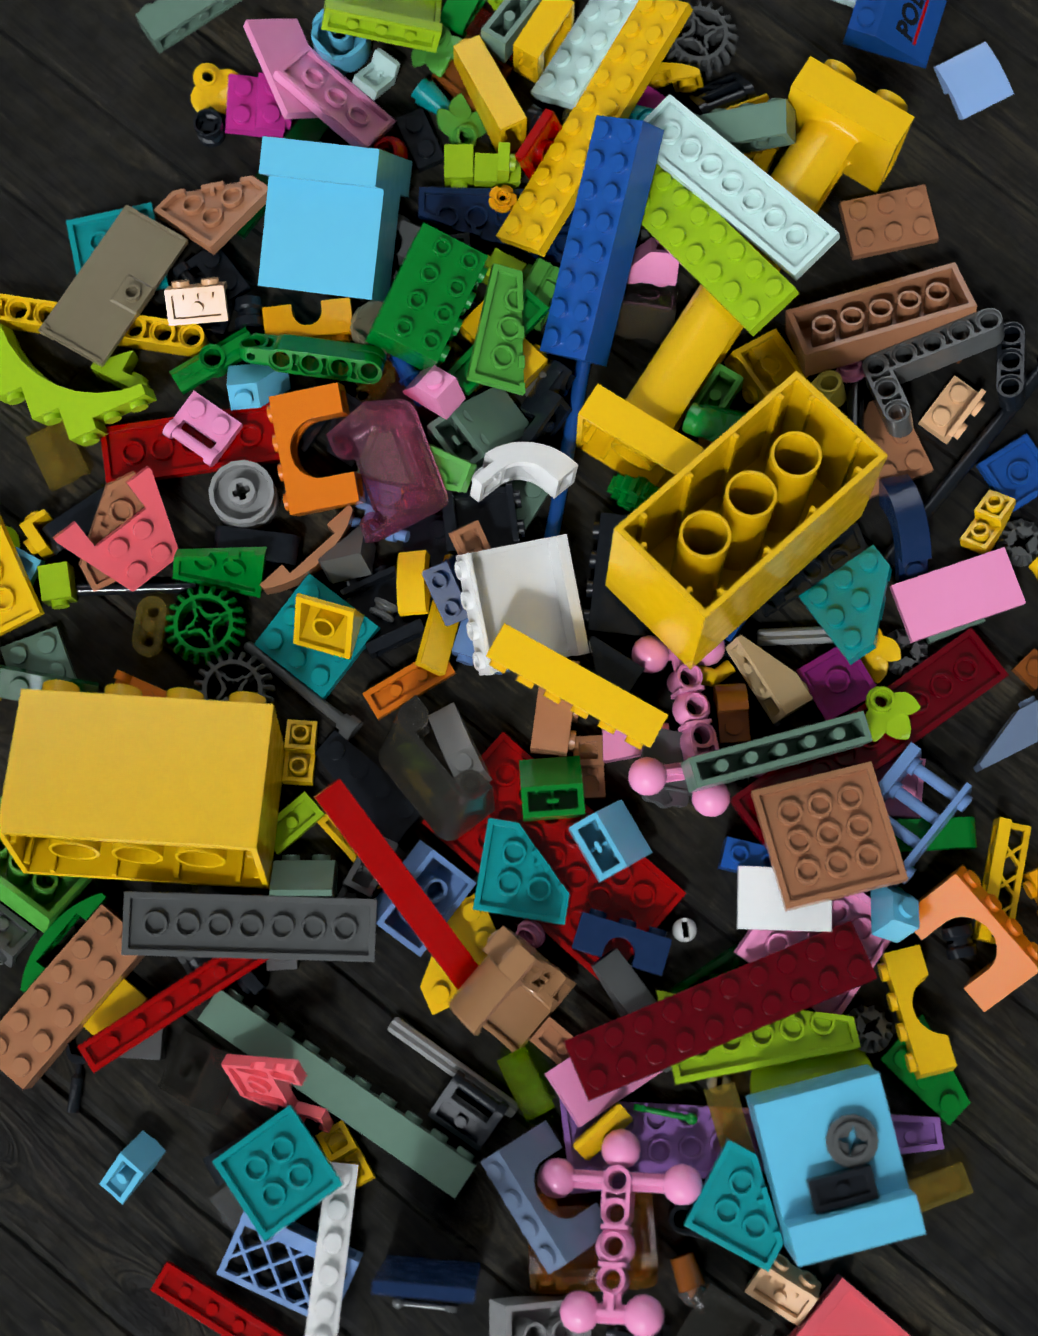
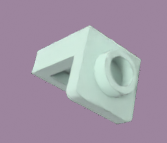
M377 48L374 51L371 63L354 75L352 83L370 98L376 100L395 84L400 62L381 48Z

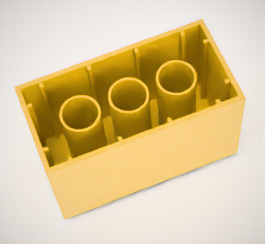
M796 370L614 528L605 586L691 670L862 516L888 455Z
M64 680L45 681L42 685V690L21 689L0 807V839L23 874L269 889L285 758L284 742L274 704H266L264 696L248 691L233 692L229 695L228 701L204 700V695L201 692L184 687L169 689L166 698L142 696V691L137 687L118 683L107 685L104 689V694L80 692L79 686Z

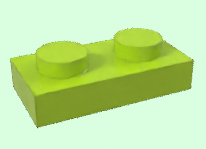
M305 791L278 814L274 848L278 855L325 816Z

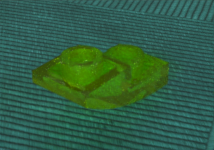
M525 1047L497 1061L527 1121L555 1107L545 1083L539 1077L530 1054Z

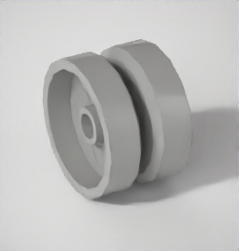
M247 460L231 461L222 466L212 477L209 487L210 503L222 523L226 526L261 530L267 527L275 518L280 504L278 490L267 470L259 464ZM246 495V498L241 500V497Z

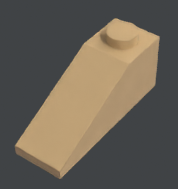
M738 636L725 647L773 724L799 710L813 699L807 685L801 681L796 672L744 636Z

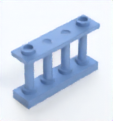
M912 742L878 783L884 803L889 797L891 799L896 798L932 824V827L920 839L889 816L894 835L913 848V851L903 862L908 876L907 882L916 871L913 868L915 863L957 810L963 812L973 799L970 796L972 785L966 782L962 789L958 791L923 766V761L920 760L921 749ZM907 774L911 776L915 774L951 800V803L941 815L903 788L904 785L901 782Z

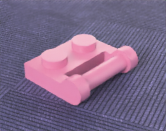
M193 391L174 418L166 424L162 433L169 439L175 438L204 458V463L213 467L241 431L243 425ZM186 422L215 442V446L210 449L181 428Z

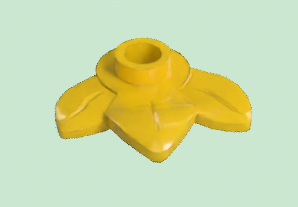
M211 63L198 65L193 73L195 87L191 93V103L197 113L203 109H209L211 106L217 112L226 115L228 75L239 74L231 69L219 70L217 66ZM210 73L213 76V80L207 82L202 78V75Z
M878 627L876 648L860 658L875 683H881L887 675L888 661L901 660V650L898 643L893 638L884 636Z

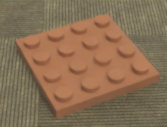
M872 761L751 791V797L785 912L907 882L908 876Z

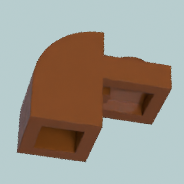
M745 683L713 685L714 717H717L719 744L751 741L748 716L749 701Z

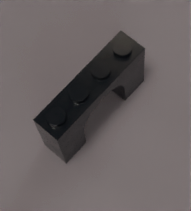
M601 512L600 521H594L592 539H598L597 550H591L589 568H595L594 580L588 579L586 597H592L591 609H584L583 618L584 625L588 627V635L636 641L647 635L656 636L605 586L614 528L629 515Z

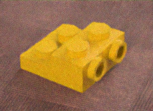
M776 328L733 350L724 361L727 368L744 378L742 386L743 399L748 404H753L754 406L796 370L804 378H808V376H804L795 354Z

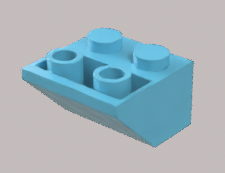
M622 799L596 811L569 827L571 836L599 883L653 853Z

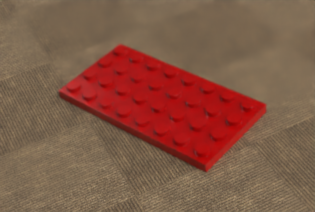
M502 732L481 755L493 780L467 794L456 783L422 823L478 873L488 818L519 823L570 894L565 925L542 921L536 922L542 926L549 937L598 979L590 965L600 959V957L571 949L582 912L589 913L590 908L608 913L606 918L608 920L618 922L620 917L637 922V929L648 932L649 926L654 928L659 926L686 895V892L646 857L599 883L569 832L570 826L595 813L586 804L585 817L523 822L519 760L534 758ZM613 938L605 945L602 956L613 948H617L626 961H628L634 952L627 940Z

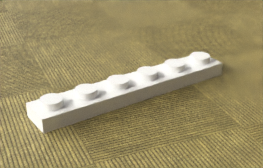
M330 1162L344 1182V1185L322 1201L305 1336H338L358 1165Z

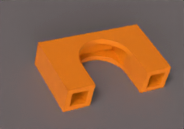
M336 382L270 396V405H267V415L270 423L274 424L275 434L272 435L274 450L279 452L281 464L277 465V470L281 482L284 481L286 493L283 494V503L286 511H289L290 515L303 516L343 508L348 505L353 506L366 503L360 473L353 471L316 478L303 468L298 456L299 441L308 427L320 421L350 415L345 386Z
M961 865L918 899L920 928L915 933L921 940L948 920L957 917L975 919L983 923L993 934L997 945L996 959L973 975L964 987V990L983 1012H986L1038 973V944L1029 941L1023 934V929L1019 922L1014 918L1008 917L1002 910V905L997 897L993 894H988L981 886L979 877L972 870H967L964 865Z

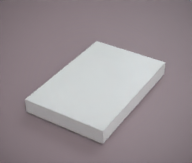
M738 866L737 929L832 932V900L785 912L772 867Z

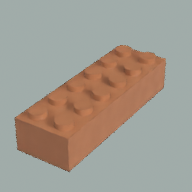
M953 262L786 310V335L802 372L807 377L865 360L871 354L973 314L977 310V304L956 263Z
M101 904L0 1021V1070L22 1089L32 1088L66 1049L67 1044L71 1043L84 1028L83 1025L106 998L145 957L141 955H121L123 917L109 905Z

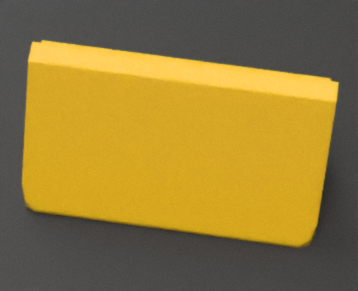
M619 1102L615 1103L584 1131L572 1145L585 1160L589 1161L601 1150L602 1142L608 1133L616 1129L626 1128L633 1121V1118Z

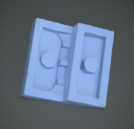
M986 42L933 67L944 94L949 93L959 120L965 119L1014 94L999 61Z

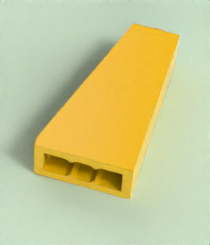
M480 35L465 38L453 46L454 64L496 153L498 154L499 142H510V153H516L526 139L527 117Z

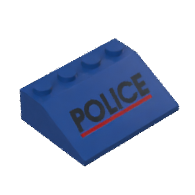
M856 0L843 44L926 68L947 0Z

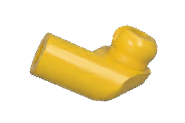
M728 660L721 663L715 669L697 664L703 674L701 685L709 687L721 683L736 672Z

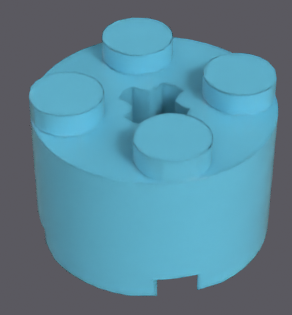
M322 9L315 16L312 23L311 38L314 50L321 58L345 76L350 72L356 71L366 63L372 52L371 40L321 30Z

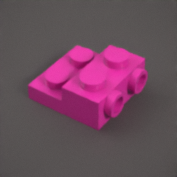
M259 72L258 77L229 74L225 133L283 138L285 129L290 130L291 119L284 120L264 73Z

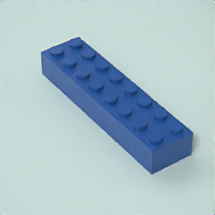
M596 116L540 351L566 359L607 366L664 130L644 120Z

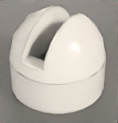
M686 917L676 920L672 927L673 936L680 942L693 940L697 934L695 922ZM681 922H687L689 937H683Z

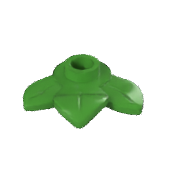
M442 25V33L436 53L413 49L411 57L413 66L420 67L426 64L434 75L442 77L451 59L454 60L453 46L462 39L451 35L450 30Z
M462 94L456 95L451 100L448 110H437V124L440 130L449 137L450 144H473L475 146L477 138L486 133V129L477 111L471 112ZM459 134L464 137L463 143L460 141Z

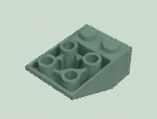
M492 387L463 402L447 420L439 416L427 425V431L437 447L476 464V472L479 468L483 467L485 453L503 444L520 442L519 439L530 423L506 391Z

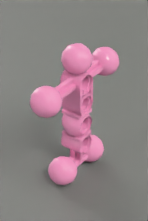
M647 635L639 638L632 648L631 659L645 668V673L661 671L668 661H672L674 671L668 676L667 686L672 693L671 699H675L672 705V714L676 722L682 725L678 728V732H682L680 745L683 760L719 750L716 732L711 726L712 718L708 719L710 703L707 697L701 693L705 690L704 685H701L703 680L701 669L695 665L690 670L657 636ZM723 640L698 665L710 666L718 663L725 652V641ZM680 674L688 678L689 685L682 682ZM687 703L695 708L696 714L690 713ZM693 733L700 735L702 744L695 741ZM643 757L637 759L631 765L628 772L629 784L640 795H655L664 788L665 783L685 780L681 767L682 762L663 765L656 758ZM762 773V774H759V775H755V776H751V777H753V778H760V777L763 776L765 773ZM725 784L692 793V804L695 810L703 816H719L726 811L730 803V792Z
M616 1129L606 1135L601 1146L602 1157L610 1166L606 1171L574 1169L570 1162L562 1158L547 1160L538 1171V1186L546 1196L551 1198H563L570 1194L573 1189L602 1190L601 1218L604 1224H600V1228L603 1231L597 1237L595 1248L600 1260L598 1261V1266L601 1269L597 1274V1284L603 1291V1303H598L596 1298L589 1292L582 1290L573 1291L566 1295L561 1302L559 1310L560 1319L567 1329L575 1333L588 1332L597 1323L626 1325L628 1331L635 1336H653L660 1330L664 1321V1311L660 1302L653 1296L643 1294L630 1299L627 1305L622 1304V1295L627 1292L630 1286V1276L627 1270H631V1265L628 1263L634 1257L636 1249L635 1240L631 1234L633 1233V1228L630 1227L634 1218L635 1192L664 1193L673 1204L689 1205L696 1201L701 1194L702 1178L695 1168L686 1164L674 1165L665 1174L630 1172L627 1168L634 1165L640 1156V1141L630 1130ZM620 1173L625 1174L627 1181L624 1187L614 1189L612 1186L614 1176ZM616 1206H623L625 1211L623 1219L619 1222H612L610 1219L611 1210ZM619 1238L623 1243L622 1251L612 1256L608 1251L609 1243L613 1239ZM611 1272H619L621 1276L619 1286L615 1289H609L606 1283L607 1276Z

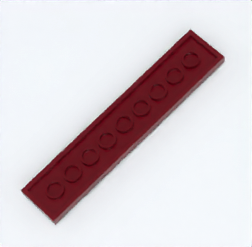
M971 627L888 686L894 693H909L917 700L921 707L914 714L908 715L911 724V734L908 740L895 739L884 733L876 742L871 741L858 748L767 772L730 798V803L761 845H764L766 848L751 797L752 790L872 761L874 771L876 772L904 752L911 742L914 744L1003 681L1009 674ZM878 697L875 699L878 706L883 707L886 705L883 698ZM866 703L850 714L864 711V714H866L868 711Z
M850 920L832 928V932L819 933L565 1040L563 1043L589 1102L874 981L878 977Z

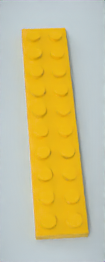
M639 0L577 105L572 109L561 131L555 137L554 143L549 147L543 161L538 165L535 173L496 236L501 242L542 257L546 255L575 207L596 116L628 119L693 12L689 3L679 0Z

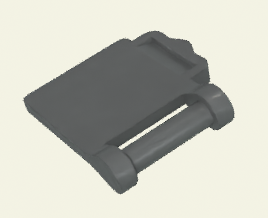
M661 728L650 748L643 745L641 758H656L663 765L683 762L680 745L682 732ZM694 735L695 741L702 744L701 737ZM718 740L719 749H723L725 744H719ZM682 780L665 783L664 788L659 793L652 796L642 795V799L646 802L655 803L662 809L672 806L682 808L688 805L689 796L692 797V793H689L686 781Z

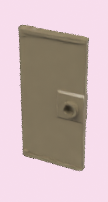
M125 205L38 331L41 335L55 340L103 367L189 243L188 239L145 216L131 206Z

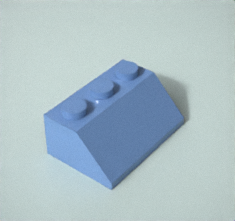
M421 840L403 862L446 922L476 884L475 881ZM382 889L375 898L377 899L376 924L421 957L426 951V947Z

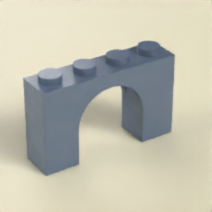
M545 1120L480 1163L504 1200L505 1205L510 1210L522 1233L527 1238L547 1273L550 1274L594 1245L597 1237L603 1231L600 1228V1224H604V1221L601 1218V1209L597 1202L571 1219H563L550 1213L539 1200L534 1185L536 1168L544 1159L563 1148Z

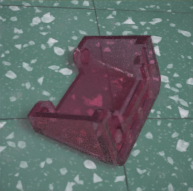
M405 399L364 401L326 434L333 452L343 460L355 459L374 512L364 515L360 522L361 531L366 543L381 541L439 512L448 504V494L419 416L409 401Z

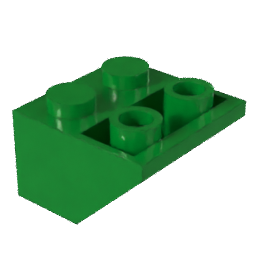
M580 756L519 760L523 822L585 817Z

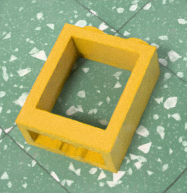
M542 0L513 44V70L537 83L574 25L575 3L572 0Z

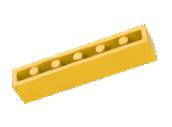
M505 623L486 655L487 658L491 659L488 665L503 674H505L507 669L518 675L516 681L530 689L533 688L534 684L545 690L544 697L557 704L561 700L573 705L570 709L571 712L584 719L591 715L599 720L598 727L614 735L616 730L627 736L625 742L641 750L643 745L648 748L652 746L668 717V714Z

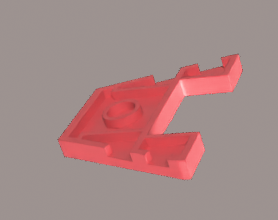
M148 466L126 481L127 485L144 505V508L97 544L93 545L75 521L53 536V539L58 544L132 592L172 563L178 549L153 472Z
M226 1054L221 1066L240 1096L274 1111H277L279 1106L286 1108L292 1105L303 1122H305L306 1118L320 1123L319 1130L326 1133L330 1132L334 1121L327 1109L298 1101L291 1090V1084L302 1086L307 1077L298 1060Z

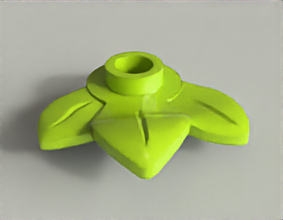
M885 686L872 688L865 699L868 709L865 717L873 742L878 741L884 733L895 739L908 740L911 734V724L908 715L914 714L921 708L917 700L907 692L894 693ZM878 697L883 698L886 705L883 707L878 706L875 699Z

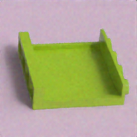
M324 0L321 30L436 53L442 33V23H440L442 0Z

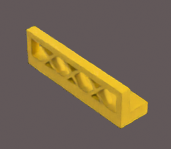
M999 817L993 820L982 887L988 894H993L997 899L999 898L1000 889L1005 887L1011 899L1010 904L1002 910L1004 912L1008 911V917L1015 919L1032 826L1013 823L1012 819ZM1010 830L1021 831L1020 845L1011 850L1008 846ZM1019 850L1018 859H1017L1016 856L1014 855V853ZM1010 857L1016 866L1015 875L1005 880L1003 877L1005 859ZM1014 880L1013 888H1011L1008 883ZM975 920L972 939L996 944L991 931L983 923Z

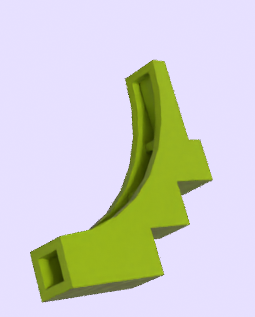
M0 323V401L8 405H16L26 399L32 419L46 426L58 424L63 419L69 440L84 447L92 446L100 441L99 438L108 435L105 424L116 423L122 419L123 415L130 412L143 411L148 408V404L157 401L153 389L142 383L123 390L102 393L74 391L58 386L33 366L22 351L13 330Z

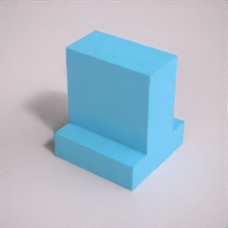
M262 136L259 174L269 176L258 286L384 301L391 283L400 196H409L412 161L381 149Z
M865 1064L746 1095L772 1198L771 1203L783 1239V1245L798 1267L926 1234L917 1196L908 1185L879 1072ZM857 1114L866 1118L873 1124L878 1135L877 1151L868 1163L872 1166L879 1198L815 1214L806 1179L850 1168L838 1164L827 1151L825 1136L830 1123L837 1120L840 1115ZM853 1127L848 1137L839 1138L848 1145L849 1154L854 1143L865 1142L854 1135Z

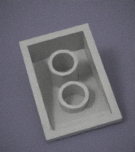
M515 1296L489 1299V1336H591V1330L585 1333H575L564 1326L560 1319L559 1310L561 1302L566 1296Z

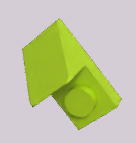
M134 351L109 357L103 367L95 363L90 367L97 377L122 390L141 383L150 388L147 384L148 379L136 372H132L139 360Z

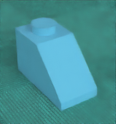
M255 364L228 366L226 386L231 410L261 408L269 403L270 396L283 394L291 389L289 374L274 371L270 366Z
M891 885L871 890L872 935L899 943L920 928L919 901L898 886L895 888Z
M143 1130L120 1152L100 1182V1185L123 1204L155 1168L166 1150L160 1146L156 1139L150 1137Z

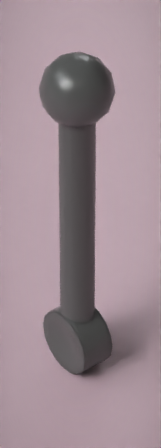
M398 1296L394 1297L392 1301L393 1306L397 1309L406 1306L449 1313H457L458 1306L452 1304L444 1305L404 1300Z

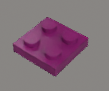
M837 647L796 670L801 680L807 685L810 695L826 721L837 718L863 703L868 692L872 688L877 687L861 659L850 665Z

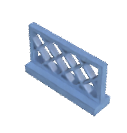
M243 1211L240 1222L216 1274L307 1317L310 1292L305 1279L312 1277L313 1271L302 1274L297 1258L309 1255L315 1260L318 1232L294 1221L267 1242H264L258 1233L261 1242L246 1247L241 1236L245 1226L255 1231L257 1230ZM279 1241L286 1245L289 1256L274 1261L269 1244ZM238 1243L240 1250L234 1252ZM349 1246L345 1271L347 1276L344 1280L342 1300L364 1254ZM263 1247L269 1263L254 1268L248 1252ZM243 1255L248 1271L238 1274L227 1269L231 1258ZM292 1261L297 1276L282 1281L276 1266ZM271 1268L277 1284L265 1287L259 1283L256 1273ZM299 1281L305 1297L293 1300L287 1296L284 1287Z

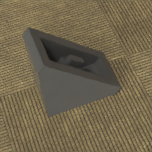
M361 523L320 557L318 561L331 583L372 575L376 545L366 525Z

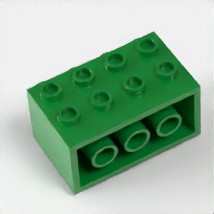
M423 222L410 245L365 342L381 348L383 351L420 370L433 365L439 367L445 361L451 346L447 345V342L452 341L462 326L464 320L459 318L460 315L463 316L476 296L472 289L476 290L488 271L489 267L484 265L488 255Z

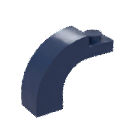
M908 474L879 479V506L889 520L894 539L895 580L899 583L928 573V559H932L930 532L924 505L915 483Z

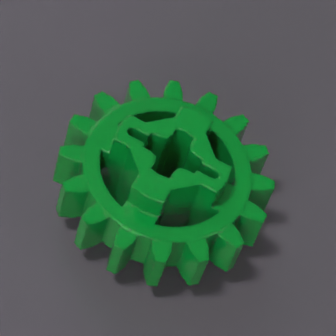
M617 474V476H613L607 492L612 494L611 498L618 500V506L632 513L658 491L660 487L655 486L647 478L639 475L634 478L629 475L624 477Z

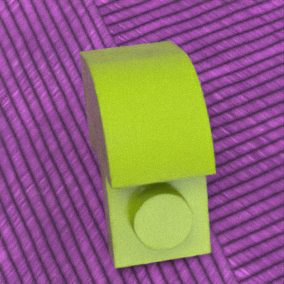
M499 142L498 154L475 153L474 188H493L495 186L508 185L515 189L520 185L521 166L514 156L515 153H510V142Z

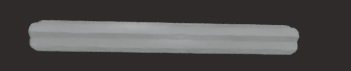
M395 1017L387 1028L391 1034L450 1076L454 1077L456 1072L461 1070L466 1074V1079L500 1103L503 1100L510 1105L505 1113L506 1116L511 1118L517 1112L520 1106L517 1101L399 1017Z

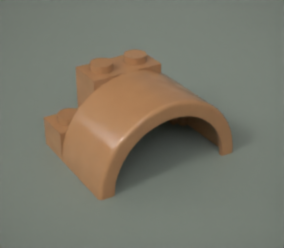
M502 926L500 930L493 932L487 940V945L483 949L487 957L449 1000L448 1004L458 1019L474 1035L478 1036L481 1032L480 1028L484 1027L511 1052L518 1054L577 983L559 967L550 963L524 938Z

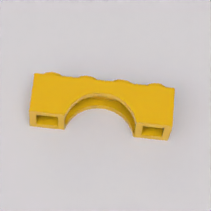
M920 945L883 953L880 959L881 963L877 964L881 981H887L890 993L886 994L887 1002L891 1012L896 1011L899 1023L895 1025L900 1042L905 1041L908 1054H905V1061L909 1072H914L916 1080L953 1071L957 1064L948 1035L935 1033L927 1029L918 1020L913 1009L914 990L929 975Z

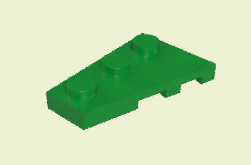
M267 547L177 549L174 555L172 579L208 587L216 586L217 589L260 598L263 591L260 584L264 581Z
M920 1014L917 1017L918 1020L927 1029L931 1030L923 1014ZM897 1038L879 1060L942 1121L950 1126L970 1104L954 1071L916 1080L915 1073H910L906 1065L905 1054H908L905 1041L900 1042L899 1038Z

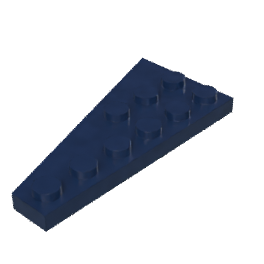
M419 187L418 217L420 220L458 233L469 232L470 237L535 259L541 258L552 265L560 267L574 208L546 255L542 257L503 243L497 238L496 235L510 211L498 213L490 207L488 199L490 198L489 192L492 188ZM513 189V193L517 195V200L524 189ZM501 196L500 200H505V197Z

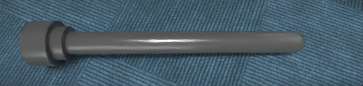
M248 641L244 644L243 649L251 657L256 656L260 664L264 663L271 673L335 722L336 728L339 729L338 733L346 740H351L363 725V721L354 714L350 716L348 713H341L255 646L253 642Z

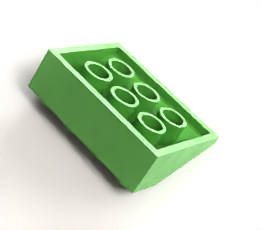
M0 839V901L41 932L45 933L56 919L72 907L93 878L23 874Z

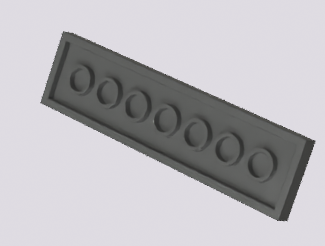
M124 891L121 955L374 962L377 899Z

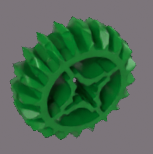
M204 585L199 586V594H195L192 588H188L187 593L190 597L185 599L181 594L178 595L177 598L181 602L180 606L170 604V608L176 612L175 615L168 614L165 617L167 621L173 623L164 628L166 633L173 634L167 639L170 645L177 644L173 651L177 655L184 652L182 659L186 662L194 656L193 661L197 666L202 663L203 657L207 665L208 661L213 662V657L217 659L218 655L224 652L227 654L230 651L232 652L230 649L232 644L240 648L242 644L235 638L236 636H246V632L238 628L247 624L245 618L239 617L244 613L243 608L235 607L238 602L235 597L227 600L229 593L226 590H222L218 595L216 586H211L208 594ZM202 604H216L224 608L226 612L208 614L203 609ZM193 610L194 619L183 630L184 620L187 614ZM201 615L209 623H212V625H209L211 628L208 630L210 636L202 628H199V626H202L201 622H203ZM229 621L228 631L219 642L217 632L226 625L225 622ZM202 637L205 638L210 647L196 648L189 645L186 639Z

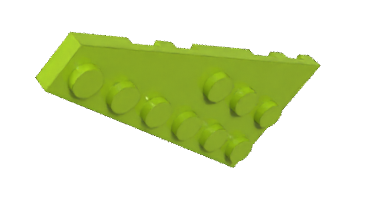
M656 990L657 1002L675 995L674 993ZM801 1011L671 1066L675 1085L855 1050L861 1048L854 1016L817 1011Z

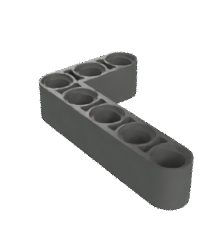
M995 308L980 310L865 358L862 368L866 385L891 436L896 438L906 437L912 432L914 427L910 405L900 384L999 345L1005 336L1003 317L999 310Z

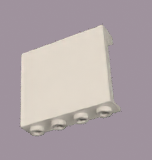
M567 534L456 555L455 573L457 578L461 580L463 591L461 593V604L464 610L467 611L469 621L466 627L467 634L470 640L473 641L475 652L472 659L479 675H493L496 672H500L488 665L491 659L487 658L486 655L504 623L564 657L590 653Z

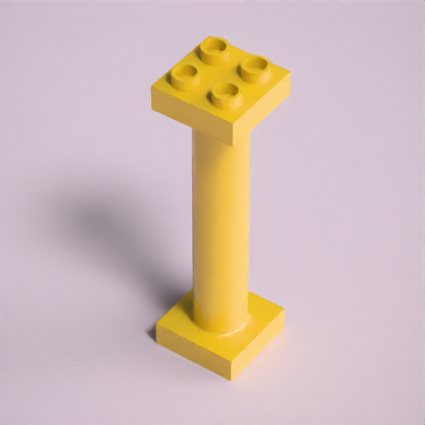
M810 56L792 83L787 99L795 109L796 142L788 147L770 176L817 214L842 173L877 193L895 165L915 117L907 113L908 106L906 102L894 92L880 89L875 94L856 83L855 73L844 63L828 59L823 64ZM751 244L774 268H776L780 272L781 268L778 265H776L765 254H763L759 249H757L753 244ZM700 284L626 400L600 384L596 386L578 414L576 447L623 476L629 475L636 478L639 475L661 488L704 451L702 446L680 434L678 430L685 421L686 412L717 364L722 363L744 327Z

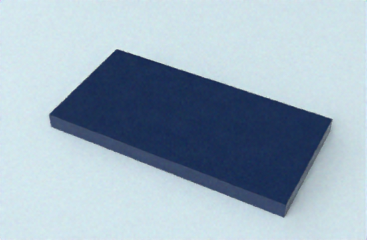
M387 1255L372 1281L371 1294L474 1303L481 1263Z

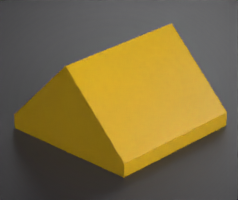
M298 593L295 603L293 644L350 660L364 615L357 609Z

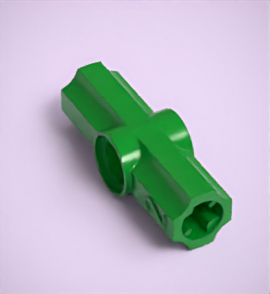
M246 327L217 344L205 345L198 355L169 371L183 395L211 378L224 376L228 371V366H233L242 361L239 355V343L245 337L251 335ZM211 357H221L217 365H207Z

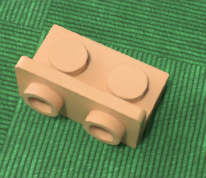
M219 277L203 278L199 284H189V280H176L171 282L172 286H168L164 290L169 326L229 320L226 297L227 282H219Z
M954 375L918 424L946 445L952 437L958 440L969 426L964 423L969 414L975 417L986 403L981 398L987 391L981 388L977 392Z
M778 1254L769 1272L760 1267L757 1269L746 1285L744 1292L799 1327L817 1302L821 1283L813 1274L800 1270L791 1264L785 1256Z

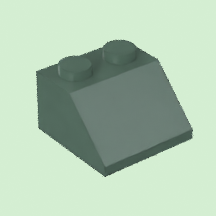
M282 855V860L273 861L269 896L337 897L338 862L331 860V855H312V860H300V855Z

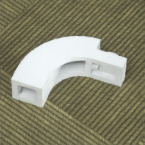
M535 442L503 444L485 453L483 467L479 468L471 479L470 496L477 502H480L500 485L509 481L523 480L536 484L555 499L574 483L578 464L561 451Z

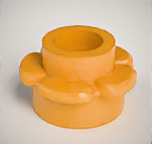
M508 185L495 186L489 192L490 198L488 203L498 213L509 212L517 202V195L513 193V188ZM504 196L505 200H500V197Z

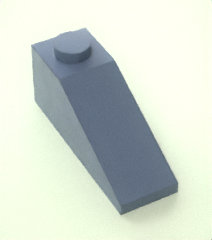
M1035 696L1018 703L1020 709L1009 717L973 767L976 773L1038 742V700H1036Z

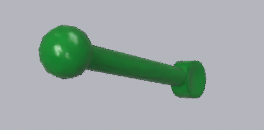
M636 1103L633 1106V1110L684 1120L689 1125H694L698 1121L695 1113L682 1114Z

